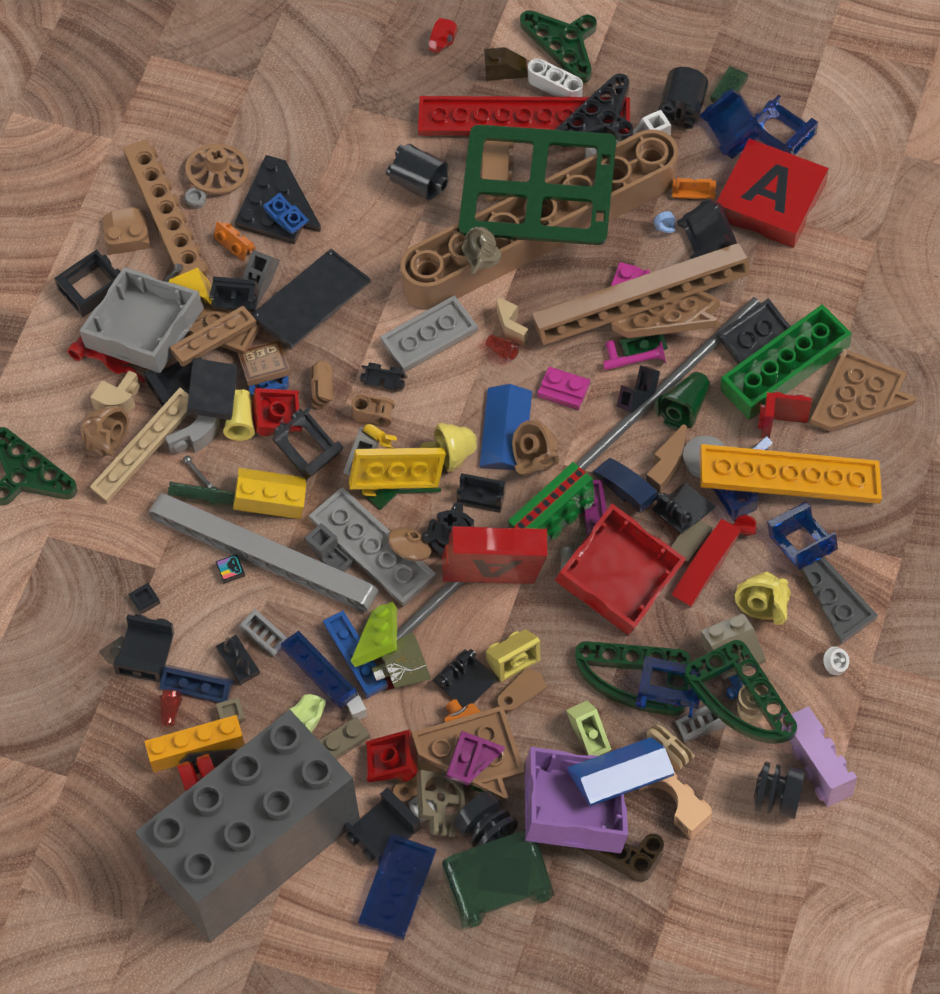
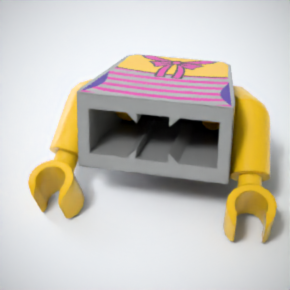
M367 424L364 428L359 427L343 473L350 475L355 449H376L378 443L381 447L394 449L391 446V441H397V437L385 434L372 424ZM362 489V493L364 496H376L374 490L378 489Z

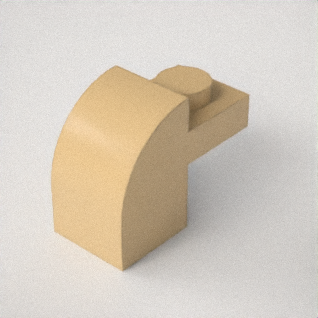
M128 371L118 387L102 380L90 397L93 408L99 410L115 405L123 407L126 413L130 412L135 407L133 396L137 394L140 387L137 374Z

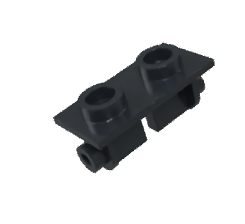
M368 363V366H361L366 370L365 373H361L360 382H364V385L380 387L381 379H385L384 388L397 391L404 389L405 381L402 380V377L408 378V375L403 373L402 368L390 366L389 370L381 369V365L376 363Z

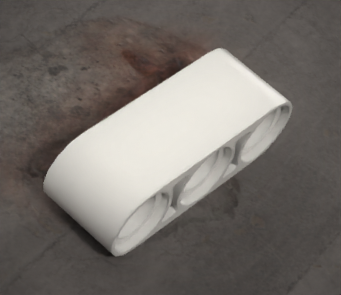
M533 59L529 62L528 81L531 85L555 97L583 96V82L579 77L542 59Z

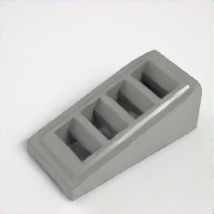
M256 609L238 627L240 631L273 657L289 641V638ZM255 620L259 622L252 630L249 628ZM264 626L266 629L258 636L256 632ZM270 631V632L273 633V634H272V636L265 642V641L263 640V638H264V637L266 636V634ZM278 637L280 641L273 648L269 646Z
M706 706L675 721L685 743L720 730L728 725L719 718L714 720L713 713ZM707 716L710 723L705 724L703 717ZM697 719L701 725L698 729L694 723ZM689 723L692 732L688 733L684 724Z

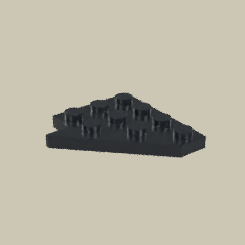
M265 155L234 222L235 227L295 244L303 227L292 235L263 209V206L280 193L309 220L303 226L304 228L320 232V223L286 160Z

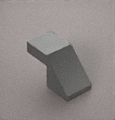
M322 523L305 537L306 542L322 563L346 572L355 564L354 559L338 545L337 536Z

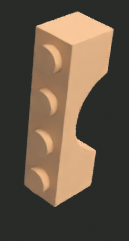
M676 774L638 789L641 791L647 788H658L669 793L677 805L674 824L689 839L695 837L711 822L712 809L709 804L704 800L700 801L694 795L695 793L692 788L687 784L683 785L677 779Z

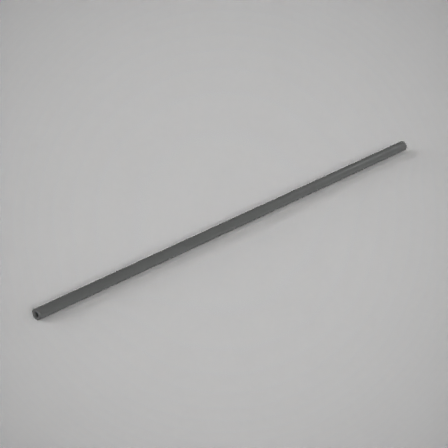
M755 297L750 299L656 388L654 395L636 411L630 412L575 464L582 470L589 467L655 405V401L660 395L676 385L721 343L716 336L717 333L761 304L760 301ZM448 582L397 630V640L413 632L465 582Z

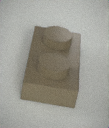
M355 717L319 741L337 760L370 739V734L358 717Z

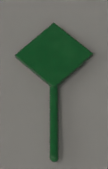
M441 488L374 490L376 496L365 497L381 510L397 494L441 492Z

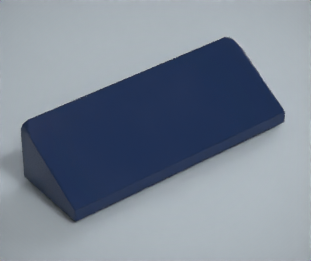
M165 665L163 666L159 689L220 703L229 699L234 679Z

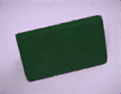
M664 334L618 340L625 357L654 350L660 345V342H662L664 350L668 349Z

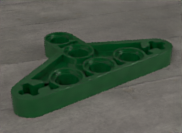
M526 10L520 15V27L565 71L579 77L583 83L591 79L592 68L584 40L596 32L597 20L594 16L586 14L569 24L531 10ZM585 22H590L593 24V26L590 28H585L582 26V24ZM539 31H546L548 33L544 37L537 35ZM568 33H575L577 37L569 39L566 35ZM556 43L561 45V48L554 50L550 46ZM570 56L573 57L575 60L571 63H567L563 59L565 57Z
M0 427V436H6L9 445H7V442L0 439V461L6 473L0 480V491H9L7 497L0 498V505H8L22 491L67 500L76 496L78 489L72 477L8 428ZM20 446L24 448L23 453L19 455L12 453L15 447ZM32 459L40 460V464L37 467H30L28 465ZM54 471L57 473L54 479L47 480L44 478L47 472ZM18 474L25 476L22 482H13L14 476ZM60 481H61L62 484L65 485L66 487H69V486H70L71 489H70V490L65 489V490L63 491V488H62V485L60 484Z

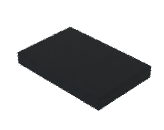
M768 298L721 330L716 336L739 365L791 326Z
M193 358L186 413L231 420L237 365Z

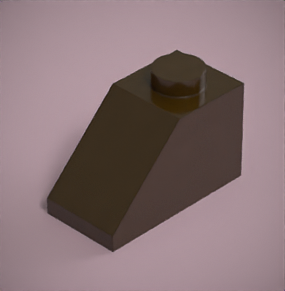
M506 47L484 49L486 81L528 78L525 57Z

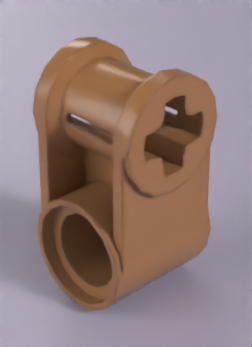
M364 394L353 397L351 409L352 417L355 421L376 424L378 426L391 425V411L395 407V402L392 399ZM364 407L365 409L359 410L357 408Z

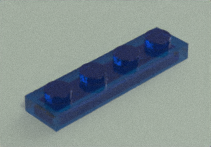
M299 630L280 644L281 649L339 709L358 696L357 690Z

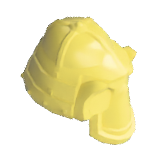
M438 423L433 433L435 441L424 442L419 447L444 448L446 455L443 464L447 472H453L463 464L467 456L474 453L477 448V437L469 428L458 427L454 424Z
M766 571L754 575L737 585L736 593L734 594L735 602L742 612L761 620L773 619L775 625H782L787 620V605L790 600L791 591L786 579H778L775 575Z

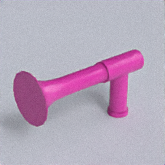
M611 340L605 343L609 355V360L603 361L605 370L651 359H660L666 364L662 342L654 350L626 357L617 356L615 341Z

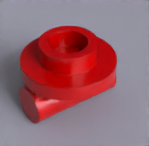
M740 515L735 519L733 525L742 530L740 535H756L757 522L753 517Z

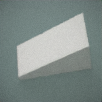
M357 690L343 695L352 719L358 717V719L367 717L366 708Z

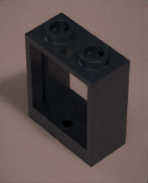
M97 249L54 278L58 291L82 317L92 312L103 301L108 289L121 272L118 268L114 269L111 266L110 259L105 254L101 255ZM99 267L111 282L84 299L72 285Z

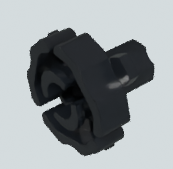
M454 503L451 510L439 512L437 514V523L434 519L430 520L427 531L422 533L424 543H431L432 551L439 558H442L444 548L439 547L437 542L445 547L449 543V535L453 526L475 527L474 520L466 513H463V505Z

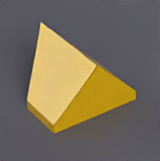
M199 268L169 279L168 283H174L198 291L201 301L212 305L213 298H210L211 283Z

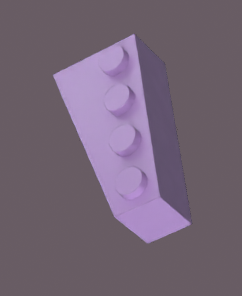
M808 706L791 714L797 723V733L790 740L793 746L792 752L797 761L801 760L806 778L809 781H813L818 799L820 801L823 800L828 807L852 796L857 776L853 771L848 773L846 768L847 762L842 755L837 757L835 744L831 738H824V728ZM782 722L781 731L786 730L789 733L791 726L786 727Z

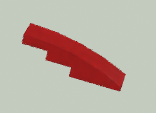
M721 519L694 557L671 595L693 607L702 590L706 589L716 570H719L742 530Z

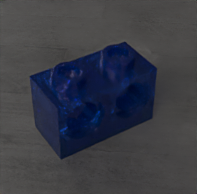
M712 488L733 521L740 515H748L757 510L759 500L757 492ZM738 499H745L746 502H739Z

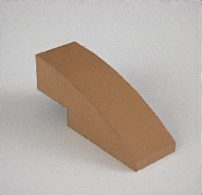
M684 424L654 454L655 466L647 473L646 482L657 490V494L662 493L670 484L681 463L687 426Z

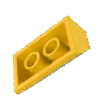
M238 467L233 510L301 519L305 501L306 478Z

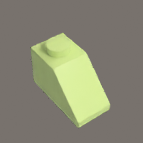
M584 701L566 710L573 731L587 755L599 756L611 750L598 711L591 703Z

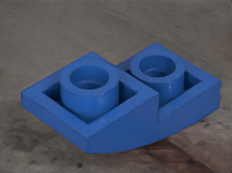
M280 193L263 206V209L292 235L309 222L305 215L295 205L292 206Z

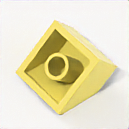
M524 629L521 632L516 631L512 633L507 640L501 643H494L486 651V662L499 678L500 683L540 661V640L533 633Z

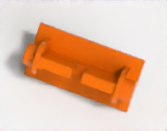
M677 177V179H673L672 198L715 199L716 180H712V178L692 180Z
M217 221L213 238L244 262L246 254L248 252L251 254L256 249L254 242L247 239L244 235L239 237L240 232L232 227L230 223Z

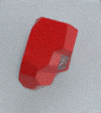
M439 18L435 22L429 40L430 51L434 53L442 52L446 47L453 44L458 31L457 24L453 20Z

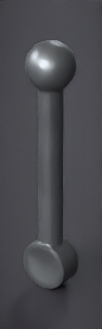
M176 264L174 270L163 282H168L177 273H181L183 265Z
M185 456L183 462L193 469L209 491L213 490V485L207 481L193 464L192 458Z

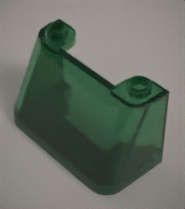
M526 830L451 855L442 861L443 877L463 928L479 926L485 918V913L528 898L538 903H545L554 896V889L538 842L525 841Z

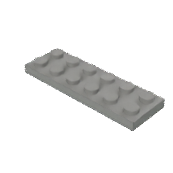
M343 487L309 515V520L316 526L322 523L335 534L338 539V545L403 607L437 578L436 573L423 561L407 560L396 554L388 543L390 531Z

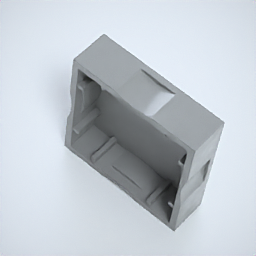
M124 267L108 289L103 301L93 310L79 332L86 348L160 373L172 356L170 347L183 340L204 307L198 291L174 283L163 282L150 275Z

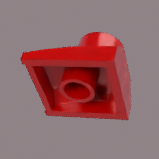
M255 388L252 404L255 431L261 436H271L281 423L284 422L287 425L292 420L291 416L299 410V391ZM293 427L289 432H301L302 427Z
M409 729L365 741L367 746L366 780L368 783L394 778L406 782L415 777L418 771L417 751Z

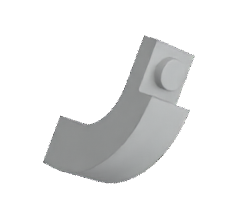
M198 415L197 419L190 426L166 436L167 447L171 455L176 452H183L190 446L193 447L195 453L205 448L217 435L222 419Z

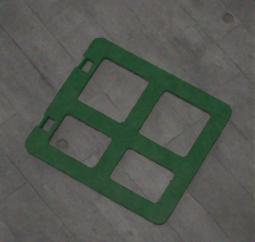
M474 125L470 130L458 224L459 232L466 236L472 228L484 227L495 238L603 245L607 241L616 151L615 136L607 133ZM486 141L532 144L533 153L529 181L482 179L480 174L484 143ZM555 145L597 149L595 184L593 186H576L546 183L549 147ZM602 157H609V165H601ZM495 195L526 198L525 222L517 224L477 221L475 215L478 196ZM551 199L592 203L591 226L586 229L542 225L543 201ZM596 213H604L603 221H596Z

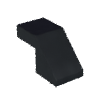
M640 365L635 387L621 385L616 407L628 412L636 411L655 394L660 371Z

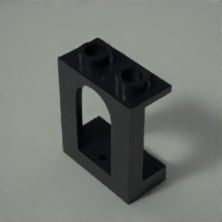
M309 407L304 411L302 409L296 411L291 416L292 420L287 425L284 422L281 423L274 430L275 434L272 438L273 442L306 480L338 456L344 448L339 441L334 443L309 414L311 410ZM300 426L306 429L325 451L310 464L304 460L288 440V432L293 427Z

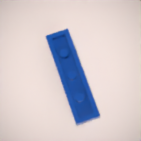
M344 610L323 620L326 630L366 697L369 698L387 689L388 684L384 678L376 681L371 669L377 666L374 660L358 667H354L351 659L360 637Z

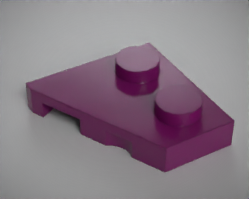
M461 731L445 777L469 785L504 751L505 747Z

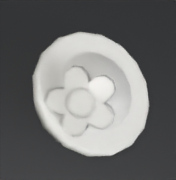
M839 647L827 649L823 657L825 669L832 675L843 674L849 666L848 654Z

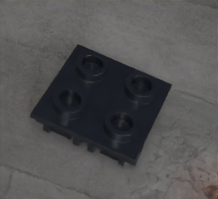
M684 483L670 495L658 493L655 497L657 505L652 508V511L679 533L683 534L714 510L716 506L688 484Z
M464 649L433 679V682L451 698L457 699L462 707L471 703L474 704L499 679L475 658L477 655L472 649L468 651Z

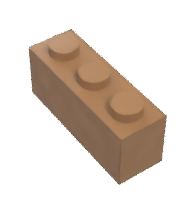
M486 141L484 143L482 179L513 181V171H509V166H513V153H509L510 148L514 149L513 142Z

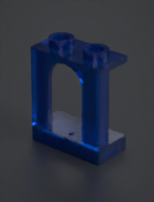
M778 95L773 100H769L760 113H756L750 121V134L768 146L796 155L817 134L818 121L811 118L806 123L780 105L781 96ZM770 119H778L797 133L784 144L768 133L764 128V124Z
M806 501L767 521L769 537L798 570L838 550L836 533L828 534L812 517L811 506ZM804 527L816 542L798 551L786 536Z
M645 656L635 707L645 708L646 700L650 699L690 707L688 717L691 718L693 709H698L700 699L692 689L679 691L649 685L652 669L685 676L687 664ZM693 669V670H692V673H691V676H692V675H696L697 677H699V676H700V671H699V672H696V671Z

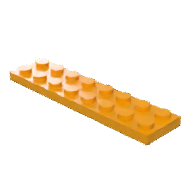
M701 444L699 448L700 486L703 488L880 504L882 500L880 464L876 460Z

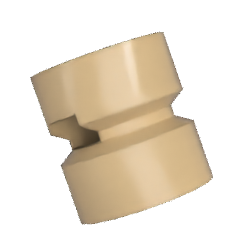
M743 685L738 694L737 714L740 719L747 723H758L764 719V716ZM758 685L754 689L759 695H765L768 692L763 685Z

